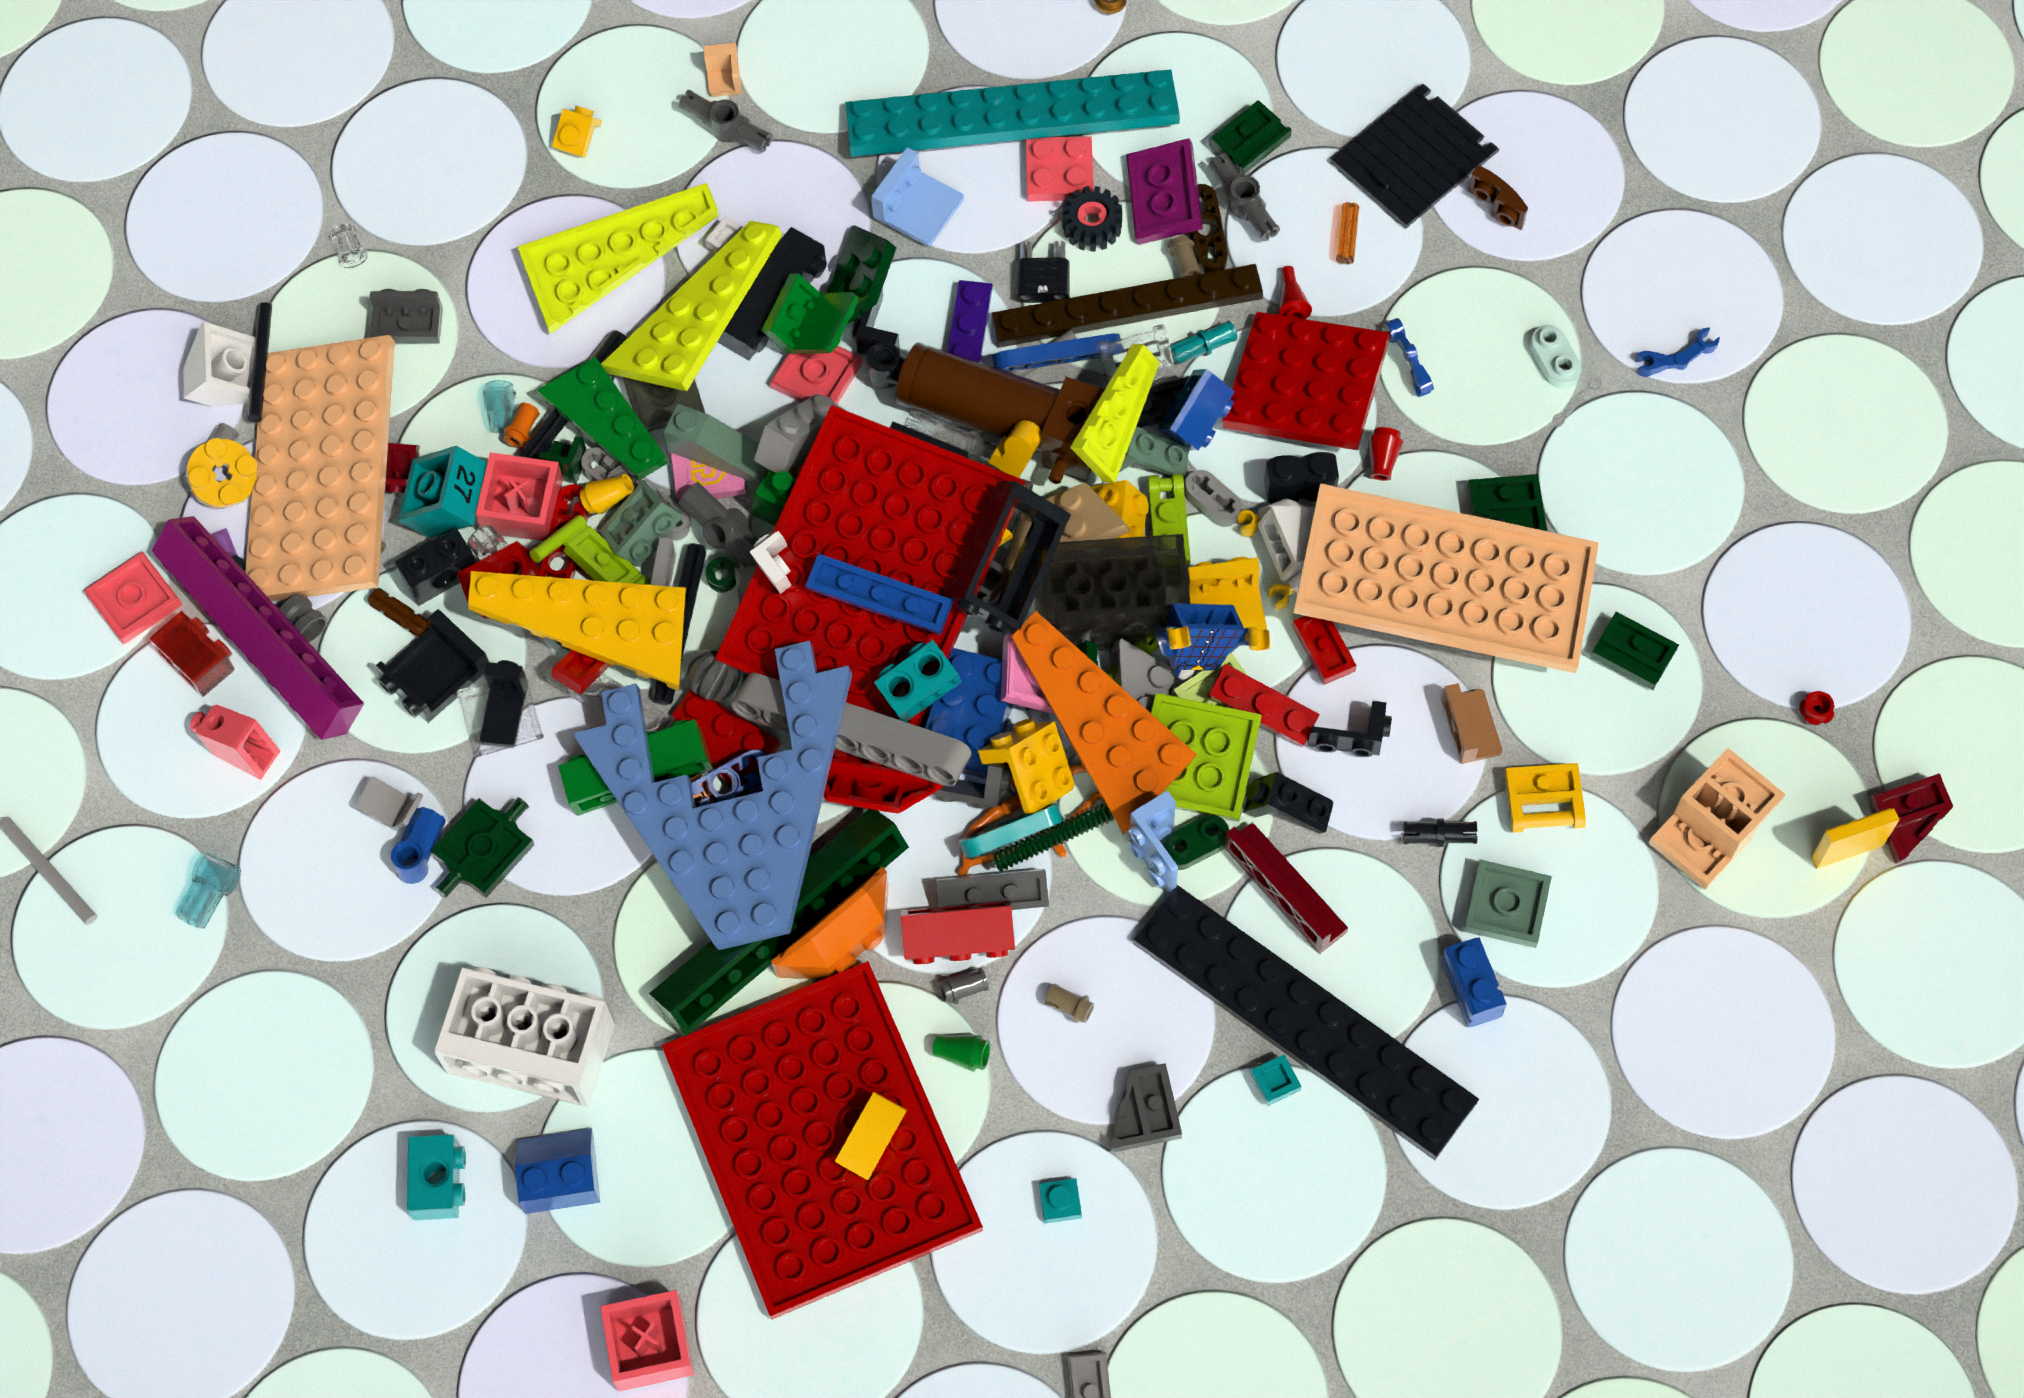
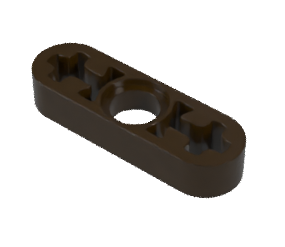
M1198 184L1199 197H1203L1204 202H1206V212L1201 213L1202 224L1213 225L1216 228V232L1209 236L1200 234L1198 230L1191 232L1192 240L1195 244L1196 260L1202 273L1223 270L1227 266L1228 251L1217 195L1211 186ZM1213 246L1214 257L1217 259V262L1214 263L1208 258V247Z

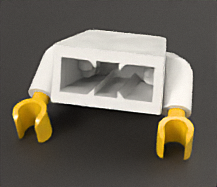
M1283 499L1259 509V513L1256 514L1250 510H1243L1237 517L1238 524L1251 522L1240 528L1242 536H1254L1259 528L1281 580H1288L1289 582L1286 586L1275 584L1269 589V598L1277 593L1285 596L1275 604V609L1277 610L1286 608L1290 600L1289 595L1298 592L1315 507H1308L1290 499Z

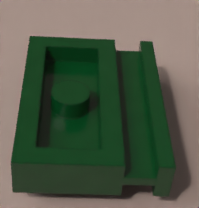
M1257 100L1210 138V146L1219 154L1226 153L1231 162L1240 169V173L1245 174L1289 139L1292 129L1290 127L1286 128L1281 123V119Z
M1616 611L1597 645L1592 650L1590 657L1654 691L1677 652L1679 644Z

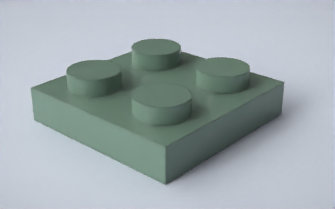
M1480 859L1464 931L1537 948L1552 876Z

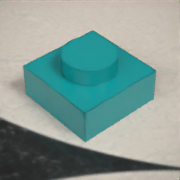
M1285 1054L1251 1069L1250 1074L1267 1106L1301 1091L1302 1086Z
M1077 1178L1039 1183L1044 1224L1082 1219Z

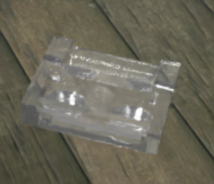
M1164 324L1154 326L1152 331L1113 342L1108 340L1097 342L1106 385L1109 384L1121 362L1114 363L1113 356L1128 352L1132 344H1144L1145 346L1157 344L1158 352L1152 354L1160 364L1151 387L1177 380Z

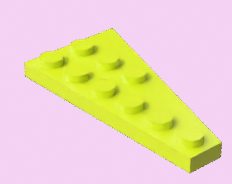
M704 183L517 246L549 333L552 334L719 217L718 208L708 184Z
M750 220L601 363L607 374L688 391L783 235L779 227Z

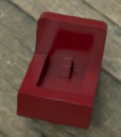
M388 443L386 492H405L412 460L419 457L420 445Z

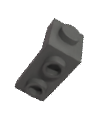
M1007 762L992 763L988 765L986 784L958 779L956 785H943V788L931 795L944 802L958 800L969 802L972 806L980 809L997 808L1003 795V789L1009 790L1012 773L1010 768H1007Z

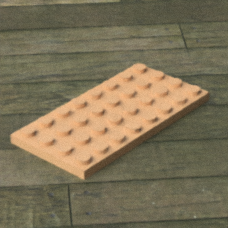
M390 335L268 353L262 420L258 422L255 451L257 480L252 487L245 573L271 601L287 600L296 594H304L306 597L378 588L395 341Z
M1320 483L1293 613L1576 673L1579 667L1599 542Z

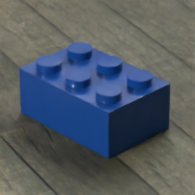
M953 648L948 661L959 674L962 683L932 704L925 729L962 741L971 750V757L964 770L987 775L989 764H982L978 750L990 744L991 737L1005 732L1013 706L1011 703L1001 701L1002 660Z

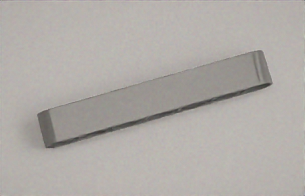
M749 673L731 703L732 709L747 720L789 733L780 680L758 673ZM849 703L845 704L835 745L836 750L944 786L956 785L971 757L970 748L962 741Z

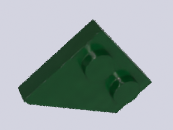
M1538 474L1471 479L1468 481L1467 487L1472 516L1547 531Z

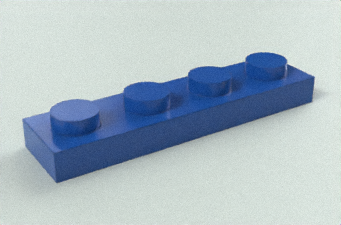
M821 554L817 555L805 586L809 591L940 636L953 605V601L950 598Z

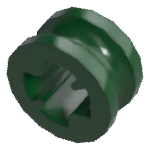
M718 557L708 563L706 577L710 588L719 593H726L736 587L738 573L736 565L731 559ZM723 569H726L729 577L725 580L723 577L721 580H717L715 573L718 570L723 573Z

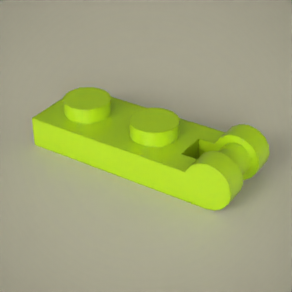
M1183 473L1172 474L1170 478L1148 475L1155 568L1190 566L1191 558ZM1173 491V498L1160 499V492Z

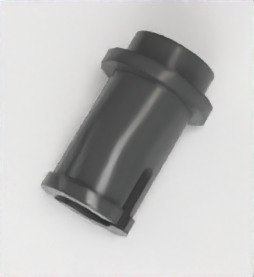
M982 968L954 978L946 976L945 981L939 983L946 1003L953 1002L958 1004L961 998L989 990L987 977Z

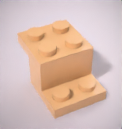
M1727 748L1681 797L1674 814L1651 837L1649 844L1706 890L1752 841L1759 825L1778 806L1786 794Z

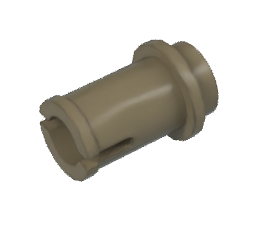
M1187 235L1175 237L1170 241L1169 253L1175 257L1180 277L1202 273L1193 251L1195 247L1194 241L1189 239Z
M1056 983L1050 988L1044 1003L1048 1007L1050 1006L1073 1017V1022L1076 1024L1079 1021L1086 1023L1094 1009V1003L1089 1001V996L1085 995L1082 998Z

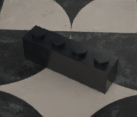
M790 227L773 249L717 343L748 361L756 352H761L769 340V337L761 330L790 274H800L809 283L814 278H819L827 266L824 245L797 229Z

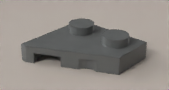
M1166 1063L1130 1070L1119 1107L1113 1137L1110 1142L1111 1153L1181 1139L1182 1130Z

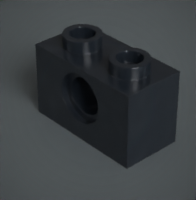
M454 528L394 562L403 582L418 606L458 585L460 581L457 573L475 564L476 560L458 529Z

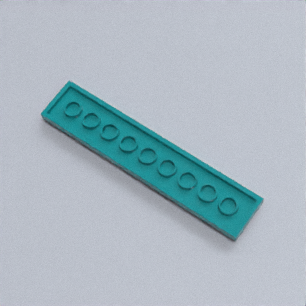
M1171 69L845 102L851 157L904 152L907 147L915 151L1180 124V113Z

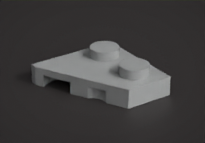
M1121 638L1115 641L1113 645V652L1118 654V672L1115 673V682L1151 713L1155 693L1168 695L1176 677L1173 673V668Z

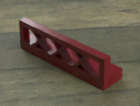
M1253 822L1240 832L1235 826L1226 832L1224 849L1319 954L1348 932L1347 925Z

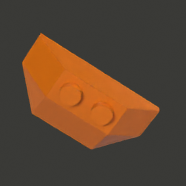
M883 867L878 869L782 953L772 959L773 971L777 977L823 980L852 968L856 963V958L865 950L869 952L875 949L884 939L883 935L886 933L889 889L887 871Z

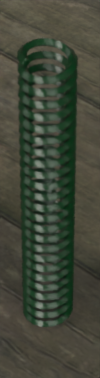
M1101 803L1100 806L1096 805L1090 811L1086 810L1085 813L1081 812L1080 815L1077 814L1075 817H1071L1070 820L1066 819L1065 822L1062 821L1060 824H1056L1055 827L1051 826L1050 829L1041 830L1035 836L1031 835L1030 838L1026 837L1025 840H1020V843L1015 842V845L1011 844L1010 847L1000 849L999 852L995 851V865L1000 872H1003V868L1008 870V865L1013 867L1014 864L1023 863L1024 859L1028 860L1029 857L1038 856L1039 852L1043 854L1044 850L1053 849L1054 845L1058 847L1059 843L1068 842L1069 838L1073 840L1074 836L1078 837L1079 834L1088 833L1089 829L1093 831L1094 827L1098 828L1099 825L1108 824L1109 820H1114V817L1104 803Z

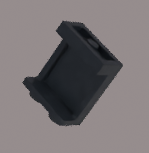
M439 609L428 617L431 627L390 664L386 666L380 661L375 665L380 675L377 681L381 687L390 695L396 692L403 699L401 704L405 710L414 718L420 715L428 724L484 674L486 662H489L486 653Z

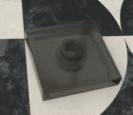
M622 377L631 408L648 432L666 427L677 404L705 413L695 379L688 391Z

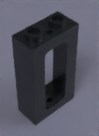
M998 481L947 598L952 599V601L958 604L957 609L960 612L972 617L979 615L986 619L985 625L992 630L1005 633L1006 629L1021 630L1071 514L1016 481ZM1013 506L1030 516L1032 523L999 599L993 606L973 593Z

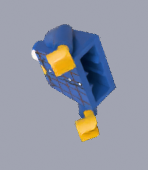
M1172 603L1166 626L1158 627L1155 631L1160 652L1167 656L1174 675L1182 680L1192 678L1195 670L1218 669L1226 657L1239 646H1249V649L1253 651L1270 649V631H1258L1254 627L1244 628L1234 605Z

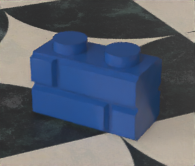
M1480 937L1445 948L1441 963L1467 1027L1478 1026L1502 1017L1507 1003L1502 991L1498 989L1499 983Z

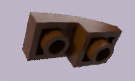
M1478 164L1471 175L1468 192L1480 201L1494 204L1492 217L1496 218L1500 223L1522 230L1528 212L1527 205L1508 183Z

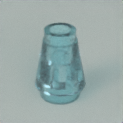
M489 381L485 384V390L482 391L489 431L492 433H503L505 426L511 424L516 391L513 390V384L509 381Z

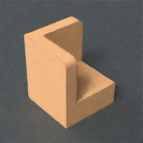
M736 43L703 46L710 97L742 94Z

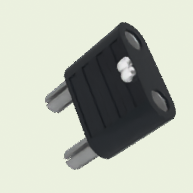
M1025 241L1021 242L1020 259L1016 262L1017 301L1021 303H1045L1070 298V262L1066 259L1065 242L1061 241V257H1059V241L1054 242V257L1032 258V243L1027 241V258H1025Z

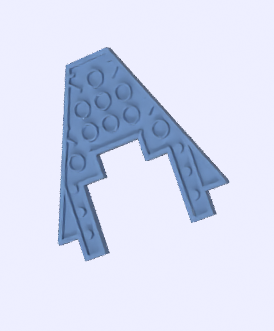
M810 641L775 649L792 749L757 757L762 792L695 808L691 779L688 775L655 782L641 693L636 683L602 691L606 725L574 733L575 739L718 950L791 933L852 679V671L849 666L818 673L813 645Z

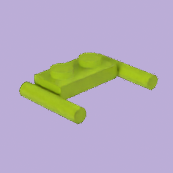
M581 515L574 517L530 551L532 560L539 563L563 544L565 546L563 552L595 581L651 584V579L648 576L641 575L640 571L628 560L617 555L607 541L592 527L587 525L586 520Z

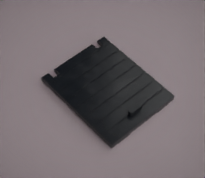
M1421 84L1343 148V150L1332 157L1330 162L1340 173L1359 187L1405 229L1468 178L1478 164L1482 166L1500 150L1492 142L1482 147L1479 143L1485 136L1439 96L1431 102L1425 98L1431 93V89L1425 84Z

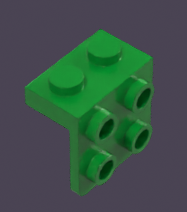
M790 274L761 331L787 354L831 353L839 345L844 329L854 315L859 297L853 292L820 293L800 274Z

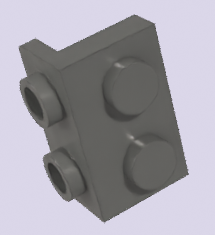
M383 289L370 292L369 299L373 306L370 338L390 335L395 343H440L443 307L438 292L428 289H416L415 291Z

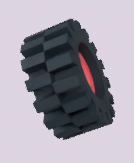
M1089 186L1083 187L1082 194H1080L1078 189L1075 190L1073 198L1068 196L1062 209V229H1064L1065 237H1069L1070 244L1073 246L1079 242V249L1083 251L1086 245L1090 246V252H1096L1097 245H1100L1101 250L1107 249V241L1113 245L1116 242V236L1120 237L1123 214L1122 205L1119 204V199L1116 195L1111 197L1110 190L1105 189L1104 193H1100L1099 186L1094 187V192H1089ZM1089 213L1091 215L1093 213L1095 215L1098 214V222H1087L1086 215L1088 216Z

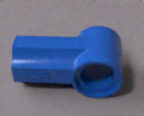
M425 807L416 808L401 841L391 851V860L397 876L407 884L419 883L427 876L429 870L428 861L431 856L430 851L436 845L446 822L444 816L432 809ZM407 859H418L413 865H402Z

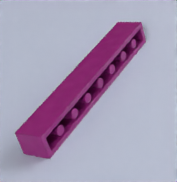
M194 516L169 519L152 549V552L162 562V565L182 584L185 591L191 594L204 609L205 613L225 632V635L245 654L248 661L254 664L267 679L268 683L289 703V706L309 725L314 734L321 740L346 735L365 703Z

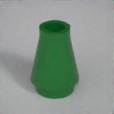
M937 1035L933 1044V1056L947 1060L972 1072H975L976 1069L984 1070L990 1056V1041L983 1040L981 1035Z

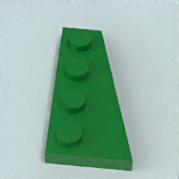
M596 357L537 389L540 399L546 404H551L558 410L559 415L568 422L571 421L583 431L584 436L593 443L596 442L606 451L609 457L638 481L668 464L667 458Z

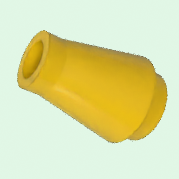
M627 474L590 481L580 491L581 502L589 513L603 514L625 496L631 494L634 491V485Z

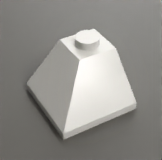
M204 321L199 327L183 368L184 399L212 407L249 403L256 337Z

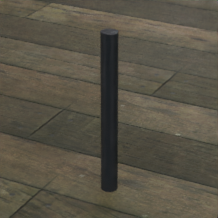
M268 302L260 303L258 309L248 420L251 422H260L262 420L263 393L267 369L266 361L268 358L273 307Z

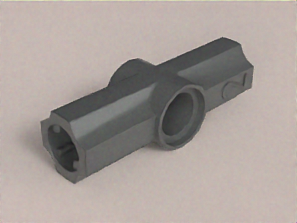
M699 482L690 486L681 496L678 504L703 527V536L711 547L718 550L725 548L749 572L754 574L758 564L750 554V551L754 549V544L759 539L748 530L749 524L746 516L737 508L726 509Z

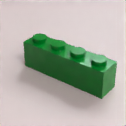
M695 719L690 721L679 720L672 723L667 729L658 732H647L655 782L688 775L691 778L699 773L702 774L714 770L703 731ZM587 755L573 756L567 763L558 765L568 804L577 816L618 802Z

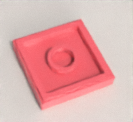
M839 346L831 353L788 354L770 381V387L801 403L817 393L831 398L837 405L861 368L863 357Z
M143 551L83 590L123 644H126L183 605Z

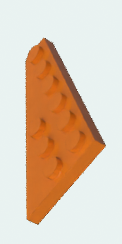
M1035 611L1022 625L1021 630H1017L1011 636V640L1032 677L1036 680L1044 694L1045 700L1056 715L1066 737L1086 772L1093 780L1101 794L1102 800L1106 807L1109 808L1119 830L1124 836L1130 828L1131 812L1161 795L1195 759L1197 754Z

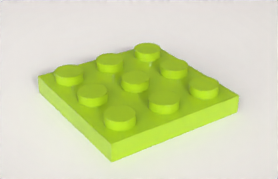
M1155 693L1151 714L1197 754L1195 759L1164 792L1168 790L1176 801L1175 808L1205 815H1216L1224 819L1239 821L1262 715Z

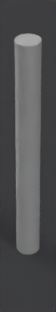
M10 817L4 818L0 822V829L85 925L94 923L98 917L97 914Z

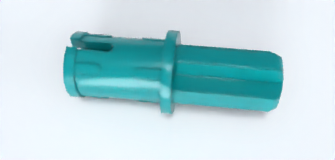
M1230 320L1207 331L1200 329L1196 332L1195 336L1170 347L1171 356L1177 364H1181L1204 353L1206 356L1211 355L1212 350L1237 341L1236 329Z

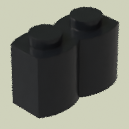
M1314 452L1302 458L1292 455H1281L1266 461L1264 483L1268 503L1272 504L1283 499H1290L1296 502L1301 499L1316 502L1320 483L1338 486V466L1336 455L1333 453Z

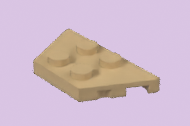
M1086 482L1047 498L1048 501L1071 514L1049 565L1130 532L1126 523ZM1023 512L1004 566L1010 571L1032 523L1030 516Z

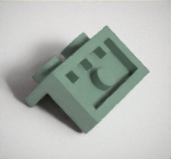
M643 479L599 532L617 555L636 566H641L658 546L659 537L665 538L682 519L683 515L679 510L669 505L652 484Z

